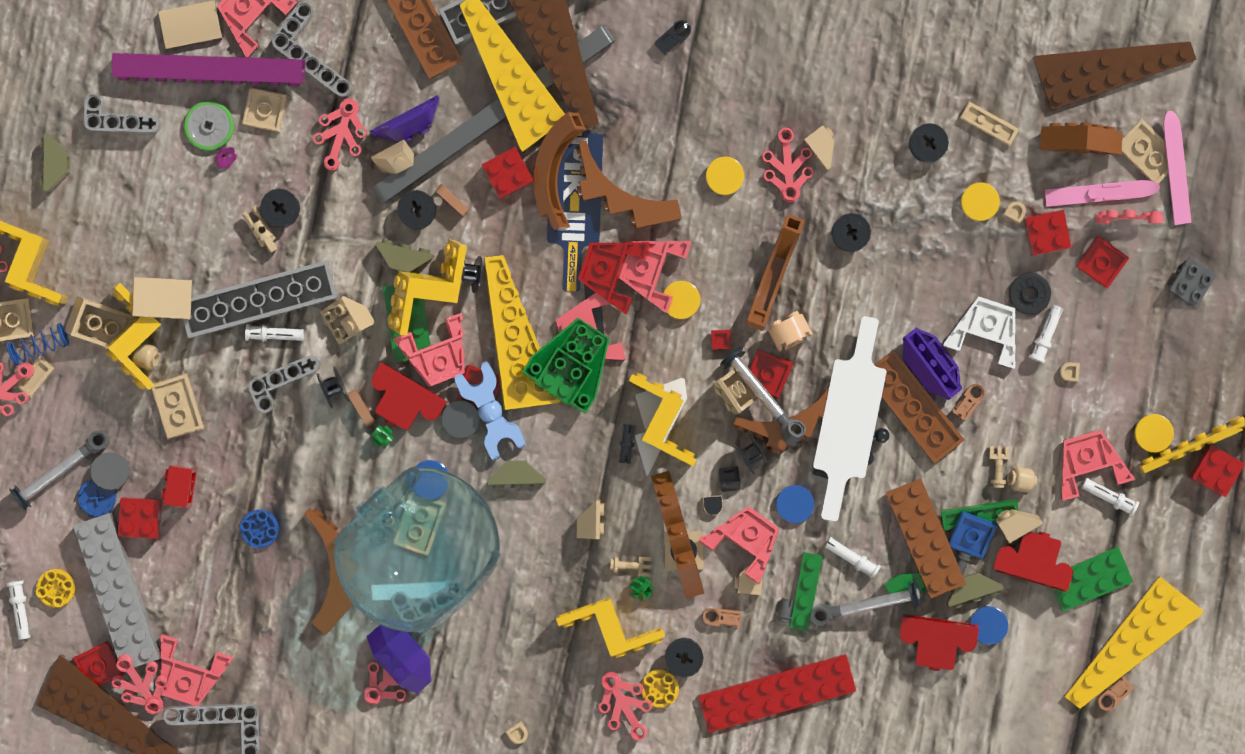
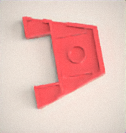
M221 0L217 7L244 55L250 57L259 45L245 31L271 3L287 16L298 4L296 0Z
M631 241L633 243L649 242L651 244L646 260L626 255L619 278L662 311L668 313L673 296L657 292L655 288L667 253L687 259L692 242Z
M593 294L556 319L559 333L576 318H580L597 329L592 309L610 303L599 294ZM622 342L608 346L605 359H626Z
M462 313L444 319L450 335L449 339L417 350L411 332H408L407 336L400 335L393 338L394 342L428 386L451 379L457 374L465 373L464 348H462Z
M1102 430L1063 440L1062 501L1079 496L1074 479L1075 476L1112 466L1117 485L1135 480Z
M748 506L728 519L723 525L717 526L712 532L702 536L699 542L711 551H714L725 537L730 539L756 558L746 570L745 575L759 585L778 536L779 528Z
M162 634L160 637L161 675L167 678V685L163 688L161 695L191 705H200L231 663L233 656L216 652L211 670H207L173 659L179 639Z

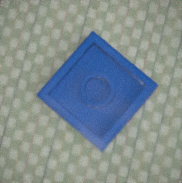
M961 511L948 540L949 545L952 549L983 559L998 525L992 521Z

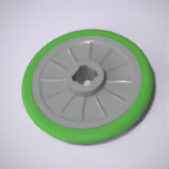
M203 101L197 103L188 111L184 120V131L192 145L201 150L212 151L228 143L234 131V121L230 111L221 103ZM207 122L213 123L210 130L205 128Z

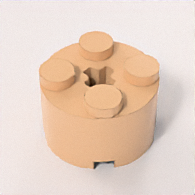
M798 311L788 315L787 320L783 322L781 319L770 324L771 327L768 331L779 352H782V347L785 350L804 342L805 339L803 337L806 335L809 338L813 335L803 314H799Z

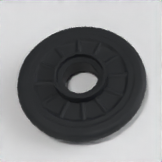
M1021 274L1015 278L1010 286V301L1014 308L1023 314H1037L1043 311L1050 302V285L1039 274ZM1028 288H1032L1035 291L1033 299H1028L1025 296V291Z

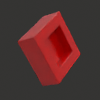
M711 330L712 350L731 349L730 330Z

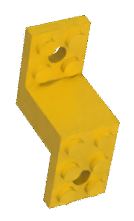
M0 221V234L5 235L7 232L9 233V238L21 241L5 282L9 283V287L22 292L24 289L27 290V295L40 299L45 297V302L57 306L60 303L66 304L67 296L33 283L50 240Z
M448 239L447 244L444 246L445 259L441 265L442 276L398 271V275L394 279L395 293L391 297L392 311L388 316L390 329L399 335L407 336L413 298L458 302L467 249L466 245L456 240Z
M116 283L111 288L114 291L112 295L119 302L124 301L127 304L125 308L132 314V294L121 283ZM136 317L105 347L107 350L105 354L113 362L118 361L121 364L119 368L128 376L131 375L134 378L133 383L142 390H150L154 384L128 356L161 325L154 317Z
M638 372L636 375L632 374L629 379L630 382L662 398L642 440L694 466L697 460L694 458V453L686 449L683 452L676 449L678 445L669 440L666 443L663 442L684 401L680 399L682 395L673 390L670 393L664 391L665 386L655 381L653 384L647 382V377Z
M611 597L556 617L558 626L563 625L565 628L575 623L574 620L581 618L582 621L592 618V614L595 613L610 656L615 655V658L626 655V651L631 649L634 652L645 648L644 644L650 642L652 645L658 644L665 637L663 627L626 640Z

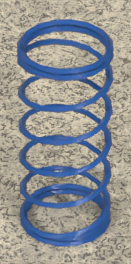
M61 323L57 324V330L64 346L59 343L50 327L54 341V350L48 345L40 330L44 343V354L36 345L32 334H30L35 357L29 353L21 338L20 340L25 352V361L18 355L13 342L7 343V351L15 366L19 365V359L25 363L27 361V353L31 358L35 359L37 356L36 348L42 355H45L46 345L51 351L56 350V342L63 348L69 346V339Z

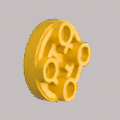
M719 157L713 160L706 171V182L709 188L719 195L735 193L744 181V171L741 164L731 157Z
M974 183L967 187L961 196L963 212L974 221L988 220L998 211L1000 204L999 195L987 183Z
M673 282L663 293L673 296L669 312L667 313L673 318H689L696 313L700 306V294L697 288L689 282Z
M1150 414L1141 418L1136 424L1134 439L1143 450L1154 453L1165 450L1171 444L1174 436L1170 421L1158 414Z
M52 569L43 573L36 585L37 597L43 604L53 608L68 604L74 597L76 590L72 576L61 569Z
M652 670L645 675L641 682L643 686L642 697L644 700H650L653 703V707H667L675 702L678 696V681L667 670Z

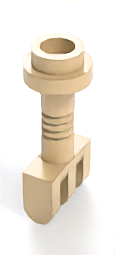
M989 446V460H995V480H991L993 488L1003 489L1006 485V480H1003V460H1009V446H1005L1004 454H1002L1001 446H997V454H994V446Z
M638 556V562L618 561V557H614L609 561V570L617 573L618 569L638 570L637 576L651 577V572H644V569H652V565L644 564V561L650 562L652 557Z

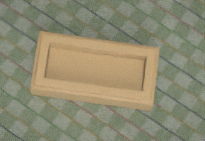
M41 356L33 364V376L26 379L22 378L16 385L22 392L27 393L30 398L34 396L55 370V367Z

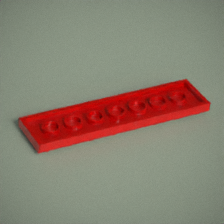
M843 654L698 696L708 732L710 733L856 692V687L847 655Z

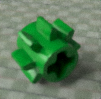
M379 425L371 434V437L374 438L372 443L377 448H380L381 445L386 448L394 439L391 435L393 430L387 425L384 428Z
M641 575L639 578H634L629 586L632 591L630 595L641 601L643 598H649L653 592L652 581Z

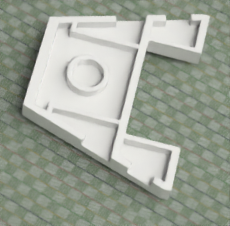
M977 297L945 340L943 346L960 351L967 332L1003 344L997 364L1015 369V308Z

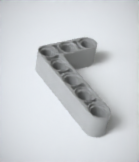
M301 2L294 8L272 38V44L288 59H294L292 52L295 49H300L302 55L297 59H306L305 71L339 97L346 98L351 95V84L295 42L314 16V10L307 2ZM303 7H308L310 10L307 16L300 15V10ZM292 22L298 24V28L294 32L288 30V26ZM281 37L286 38V45L278 47L277 40ZM312 60L316 61V69L309 70L307 64ZM326 72L332 73V79L329 82L323 81V74ZM340 84H347L348 90L345 93L338 92Z
M251 703L169 706L163 710L162 717L168 725L240 723L241 754H245V749L248 746L254 747L255 751L253 754H259L258 710ZM229 708L235 711L232 718H226L224 715L225 711ZM253 708V716L245 717V709ZM209 709L215 710V716L212 719L205 717V713ZM189 710L196 711V717L192 720L186 718V713ZM169 711L177 713L176 718L172 721L166 719V714ZM247 727L254 728V734L250 737L244 735Z

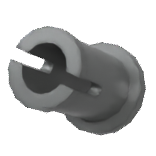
M960 551L956 556L958 557V566L963 575L968 562L971 561V555Z
M782 598L779 615L777 614L778 621L789 623L790 619H792L790 616L794 600Z

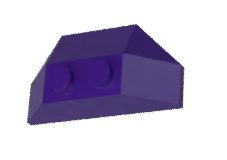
M438 95L370 130L371 135L394 143L402 140L408 143L413 140L412 136L418 133L421 136L429 132V127L433 125L440 103Z
M916 327L903 337L904 361L928 392L949 400L962 390L959 367L936 336Z
M380 624L366 636L373 657L399 686L418 694L432 682L430 657L404 628Z

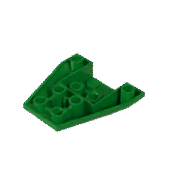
M576 318L530 357L522 373L533 384L553 397L586 414L597 396L610 338L580 318Z

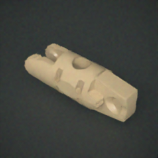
M255 205L252 209L259 221L253 224L247 212H243L242 216L260 246H266L271 254L277 250L273 242L276 238ZM263 228L265 233H259L258 229Z

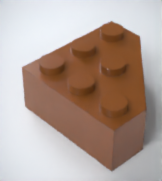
M1081 122L1080 125L1065 123V126H1061L1060 123H1049V126L1041 127L1040 150L1121 155L1123 132L1116 131L1115 127Z

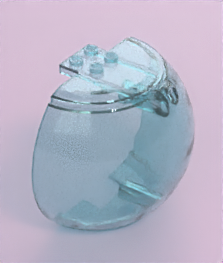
M413 466L403 471L387 488L384 486L375 488L370 494L371 497L367 501H362L356 507L357 511L355 514L357 516L338 534L334 541L336 545L334 548V560L343 590L351 602L364 615L382 626L394 630L424 633L440 625L455 614L485 584L497 567L501 557L500 538L489 506L470 484L440 469L419 467L417 469ZM421 526L423 528L424 534L421 539L414 540L410 538L409 532L411 533L412 537L418 538L422 534V530L419 527ZM432 532L435 533L434 541L428 555H422L413 552L412 550L407 549L405 547V545H408L426 552Z

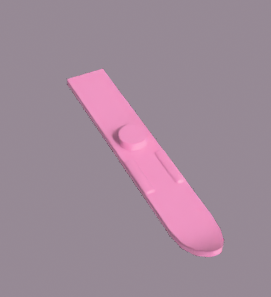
M1167 111L1163 122L1173 220L1174 225L1191 223L1181 125L1177 115L1173 111Z
M1149 180L1045 189L1046 207L1142 198L1156 193L1160 189V185Z

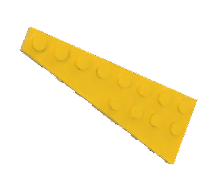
M465 0L460 4V8L519 148L523 152L547 134L565 113L480 0Z
M504 255L483 258L504 410L560 403V400L533 384L522 373L530 357L540 347L518 296L519 293L511 278Z
M1237 416L1229 420L1230 424L1228 425L1220 424L1213 427V432L1200 433L1194 436L1195 440L1189 443L1187 440L1177 444L1178 448L1172 451L1170 448L1159 453L1160 456L1153 459L1151 456L1142 460L1143 464L1139 465L1141 473H1147L1169 463L1171 459H1179L1185 456L1186 452L1202 449L1206 443H1216L1243 431L1242 428H1245V417Z
M1158 576L1064 697L1078 708H1082L1196 620L1204 611Z

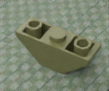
M44 133V138H41V149H44V157H41L40 162L41 168H44V174L40 178V185L43 191L51 192L70 174V153L51 134Z
M382 239L381 242H376V246L388 266L394 270L411 273L431 261L434 257L428 249L419 248V251L411 249V245L401 243L399 247L392 245L393 241Z
M526 460L506 461L488 480V485H492L493 489L504 488V484H511V488H523V484H530V487H542V483H546V479Z
M975 572L963 576L966 585L952 590L946 603L947 606H952L953 609L964 606L963 602L971 600V603L982 600L984 595L989 594L990 597L998 595L1004 587L1002 584Z

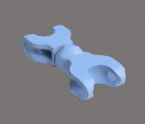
M486 361L481 364L483 379L479 384H469L462 374L455 375V382L461 396L475 402L479 417L486 422L488 430L485 434L484 445L491 459L495 461L500 456L497 444L502 438L508 437L512 439L518 448L526 447V443L519 426L513 422L506 421L502 415V406L495 400L493 394L496 386V376L490 364Z

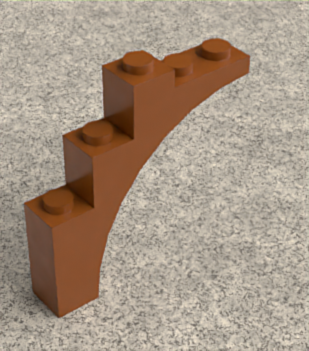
M587 141L579 142V147H576L578 159L582 158L583 166H580L582 177H586V180L579 181L580 186L576 187L579 198L583 197V201L606 196V200H603L605 212L609 211V214L613 215L632 210L633 214H630V220L632 225H636V229L682 219L678 200H646L619 189L597 167L591 156Z
M830 384L812 405L800 413L789 417L790 419L799 420L805 425L806 432L802 437L804 440L806 436L811 438L818 418L821 417V422L823 421ZM735 417L733 422L736 425L735 429L745 433L747 430L754 432L753 436L762 440L768 437L766 445L769 446V451L777 454L780 451L785 452L787 444L782 439L781 425L777 421H749Z
M666 471L652 475V482L686 599L705 594L670 472Z
M309 508L304 515L314 524L321 535L328 552L330 564V582L327 595L320 611L311 623L324 635H327L358 600L355 598L356 593L349 587L347 589L344 588V585L358 571L356 568L357 564L348 557L346 559L344 556L359 539L356 537L358 534L350 527L348 529L344 527L338 532V527L332 521L327 522L322 518L324 514L317 508L314 510Z

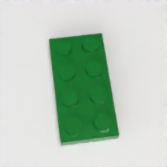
M394 285L383 287L387 318L392 311L391 297L395 293ZM413 298L408 332L412 333L417 350L431 346L424 299ZM389 328L394 363L408 361L393 339L400 335Z
M1117 546L1072 565L1073 575L1068 593L1053 589L1063 612L1133 582V579L1120 548Z

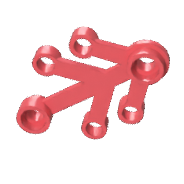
M353 99L343 100L340 104V109L319 117V123L322 126H328L331 121L342 116L340 124L323 133H316L313 136V141L320 145L326 139L336 135L331 153L324 160L325 168L330 171H335L339 168L338 154L344 137L350 147V153L353 156L361 154V147L356 144L348 128L350 119L356 128V135L359 138L367 136V129L362 126L357 116L359 111L358 103ZM352 105L353 109L346 111V106ZM327 117L328 123L323 124L322 118ZM364 129L365 134L360 136L358 130ZM321 135L322 141L317 142L316 136ZM354 147L359 148V152L357 154H354L352 152V149ZM330 159L335 161L333 166L328 165Z
M783 128L778 133V139L782 142L784 164L776 159L771 151H765L762 159L764 162L773 165L785 176V183L775 176L773 170L765 171L764 179L772 182L781 190V197L785 202L792 203L799 198V188L807 179L813 176V169L805 167L802 170V175L793 183V174L805 160L812 156V151L809 148H803L800 156L792 164L790 142L794 134L791 129ZM785 132L789 134L787 140L782 138V134ZM804 150H808L810 152V155L808 157L803 156ZM766 153L771 154L772 158L770 160L765 159L764 155ZM806 169H809L811 171L810 176H806L804 174V171ZM771 172L773 178L767 179L766 173ZM787 190H792L794 195L792 197L787 196Z
M1106 210V212H1098V215H1094V218L1098 224H1111L1112 219L1148 220V223L1163 224L1164 216L1161 211H1150V213L1136 215L1135 210H1123V215H1118V210Z
M0 362V399L17 401L19 404L26 403L29 400L27 393H11L7 391L22 378L32 377L34 374L33 365L30 363L20 364L17 373L2 385V374L5 366ZM24 367L27 369L26 374L22 373ZM21 394L25 396L24 401L20 400ZM0 405V413L9 416L14 413L13 405ZM7 406L11 409L10 413L5 411Z
M128 654L119 656L116 664L118 670L127 672L134 682L124 681V678L120 675L113 677L112 686L114 688L126 689L122 692V701L143 705L150 714L159 713L163 708V701L160 696L163 688L167 685V678L162 675L156 678V688L152 695L149 687L153 675L157 672V663L150 661L146 664V674L144 680H142L132 666V658ZM133 691L141 693L143 697L135 696Z
M371 662L368 665L370 684L364 691L365 701L372 705L378 704L382 699L403 701L406 698L405 690L398 689L396 692L383 691L388 685H398L384 668L383 680L377 685V672L380 666L377 662ZM372 664H375L377 666L376 671H372L370 669V666ZM375 691L377 697L372 698L370 692ZM400 691L403 692L404 697L398 698L397 693Z
M614 672L604 674L601 683L605 691L602 703L599 704V711L601 713L609 712L611 710L609 702L612 693L616 698L612 718L608 722L609 728L616 730L621 726L619 719L623 710L632 726V738L637 741L644 739L647 736V728L639 724L630 706L648 712L653 708V703L650 700L642 701L625 696L620 690H628L634 695H639L643 692L642 684H631L621 681L620 677ZM609 678L614 679L613 685L609 683ZM635 686H638L640 688L639 692H636L634 690ZM644 703L649 704V709L644 708ZM603 704H606L608 706L607 710H603ZM612 721L617 722V727L612 726ZM638 728L643 730L642 735L637 733Z

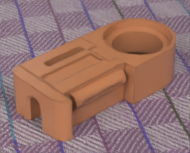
M440 184L435 190L463 217L470 210L443 184Z
M971 384L963 394L965 397L961 398L955 407L956 410L952 409V412L962 420H967L985 395L983 386ZM973 387H979L981 390V395L978 398H974L970 394Z
M357 389L349 392L347 395L365 425L368 427L373 424L375 419Z
M709 607L702 614L704 622L708 625L720 626L721 624L733 627L737 625V628L740 627L741 612L738 610ZM708 611H714L717 614L715 621L709 622L706 620L705 616Z
M1122 676L1121 680L1117 681L1110 690L1106 689L1098 696L1097 704L1101 709L1109 711L1132 692L1134 687ZM1105 696H1109L1112 700L1111 705L1108 707H1104L1101 704V700Z

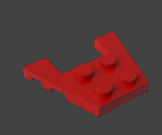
M590 243L578 280L622 313L628 314L633 298L616 293L614 290L626 254L646 260L651 243Z

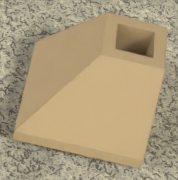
M344 296L320 311L339 345L375 324L366 306Z
M596 499L577 518V538L600 539V535H604V523H600V516H604V503H600V499Z

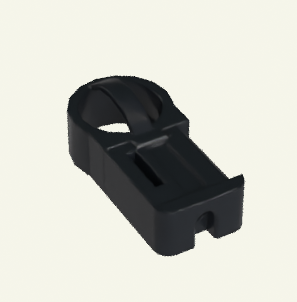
M678 20L655 41V46L660 49L663 55H667L666 51L669 52L678 44V41L681 43L689 37L691 33L690 24L685 20ZM684 23V25L681 28L674 32L675 27L678 24ZM688 27V34L684 37H679L678 35Z

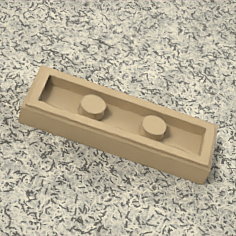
M970 101L959 118L1008 146L1012 144L1019 131L1015 126Z

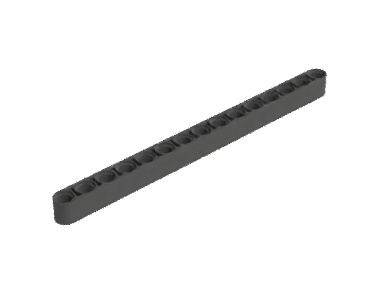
M605 24L578 42L583 64L616 41ZM545 66L535 72L546 89L555 84ZM499 98L414 158L413 166L397 174L392 173L376 184L372 191L382 205L505 120L507 117Z

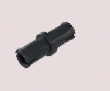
M623 424L622 441L619 444L621 445L619 463L631 464L632 447L635 445L633 442L635 425Z

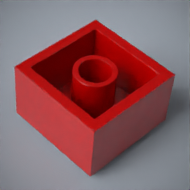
M516 147L482 164L500 200L534 182Z
M1064 210L1023 219L1031 256L1071 248Z
M1207 444L1188 478L1221 497H1226L1245 464L1217 447Z
M172 465L169 466V469L165 470L164 480L167 483L166 488L162 489L161 499L164 500L163 504L185 508L192 506L197 468Z
M121 497L118 536L160 538L162 499Z

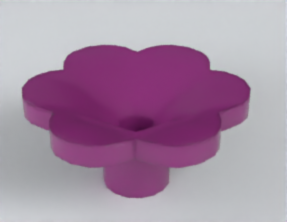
M223 147L217 152L215 160L219 168H229L232 162L236 160L233 147Z

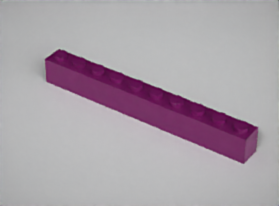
M112 53V76L118 77V80L129 81V77H137V81H148V78H155V82H167V78L174 79V82L186 83V79H193V83H205V80H212V84H224L225 80L231 81L233 85H243V81H250V85H262V82H269V86H281V83H288L290 87H299L300 83H305L306 59Z

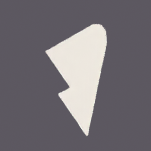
M683 378L663 385L665 386L664 391L670 393L673 390L681 394L680 399L684 400L663 442L666 441L687 400L686 383ZM649 391L635 395L645 431L662 400L661 397ZM644 433L635 435L646 476H648L661 449L643 441Z

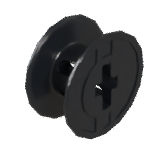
M932 123L922 124L916 128L909 140V148L912 155L919 161L926 163L935 162L946 153L949 144L948 135L945 130L939 125ZM923 136L927 140L932 139L933 142L931 143V145L935 148V150H933L930 146H925L926 141L922 138Z
M273 189L266 193L261 200V215L266 222L275 227H287L297 220L300 213V204L296 196L288 190ZM277 202L280 205L284 204L285 206L283 208L287 211L286 214H283L280 211L276 212L278 208L274 205V203Z
M413 190L401 197L398 202L397 212L400 220L406 226L413 229H422L430 225L435 219L436 205L432 197L427 193ZM413 202H416L418 207H422L419 210L420 218L417 217L415 212L412 213V210H414Z
M845 214L836 220L832 227L833 242L843 251H859L870 240V225L859 214ZM846 225H849L851 230H856V233L854 234L856 238L855 241L853 240L851 235L847 236L846 232H848V228Z
M477 256L474 265L466 264L464 261L460 288L463 282L471 283L472 292L477 293L482 277L483 263L481 256Z
M333 366L335 376L325 381L317 373L319 384L331 408H333L331 398L343 394L345 399L350 401L344 383L335 366Z
M750 433L749 436L753 441L752 444L740 450L736 443L734 445L752 474L755 475L751 468L752 465L762 459L765 460L768 466L770 464Z
M690 638L676 639L666 649L665 660L667 667L676 676H693L703 665L702 649L697 642ZM685 652L687 657L693 660L691 662L688 660L681 662V658L676 656V654L683 655Z

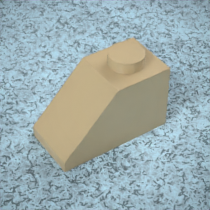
M822 125L803 141L827 171L831 168L834 139L832 137H834V134L829 127L825 128Z
M402 140L371 156V159L381 173L397 174L413 166L414 153L405 140Z
M1013 509L1003 511L996 518L1009 543L1043 524L1038 515Z
M754 561L739 572V577H735L734 588L737 589L738 593L761 595L762 580L758 585L745 575L746 570Z

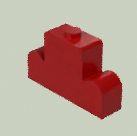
M383 362L380 363L371 379L372 385L376 390H386L375 412L386 419L384 422L392 427L397 425L404 430H409L420 411L425 419L435 420L440 416L448 403L447 400Z
M1041 531L1038 534L1028 532L1023 535L1018 553L1010 546L1002 547L997 554L993 571L1067 593L1073 575L1072 567L1069 564L1059 563L1056 565L1061 541L1050 538V534Z
M903 614L900 637L902 641L908 644L918 641L917 665L929 667V670L940 671V669L953 670L957 647L964 652L973 651L977 645L980 625Z

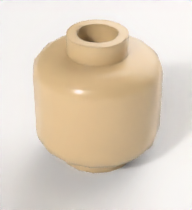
M141 343L130 354V358L137 367L150 370L158 365L160 353L155 346Z
M1015 467L1008 473L1007 483L1013 491L1028 493L1033 487H1036L1037 476H1035L1034 471L1030 468Z

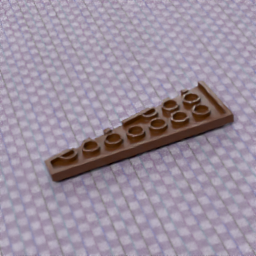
M509 0L570 112L579 113L586 130L599 124L567 1Z
M1191 42L1058 53L1032 57L1051 111L1197 60Z
M60 654L36 706L134 754H182L169 742L164 741L151 727L146 726L140 721L139 717L134 716L109 692L98 686L91 677L86 676L76 665L68 661L64 655Z

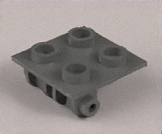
M1189 257L1187 261L1184 260L1182 268L1178 270V276L1175 275L1176 279L1169 285V292L1178 295L1197 308L1216 275Z

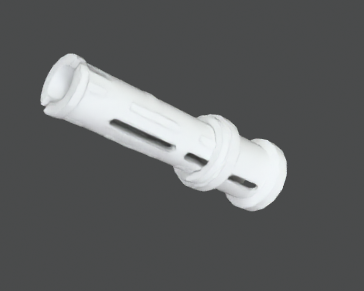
M1051 306L1040 337L1035 340L1034 350L1032 354H1029L1030 359L1045 363L1044 358L1048 349L1051 348V338L1064 310L1061 307Z
M246 324L245 341H249V339H260L262 342L267 341V339L303 341L304 329L268 328L266 325L250 326V324Z
M1089 478L1085 479L1081 489L1113 504L1115 509H1121L1129 513L1130 517L1134 515L1140 503L1125 497L1123 493L1117 494Z
M830 537L828 541L835 546L833 547L827 543L825 548L853 564L856 571H862L869 576L870 580H873L881 566L873 564L866 556H859Z
M23 580L6 583L10 592L9 602L13 604L18 640L30 638L24 605L26 596L23 593Z

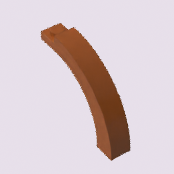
M575 112L566 113L548 131L540 146L534 168V194L537 208L541 217L549 218V224L554 230H566L570 227L560 204L557 179L559 166L566 149L579 134L586 130L579 113Z
M789 214L786 215L745 325L764 331L805 220Z

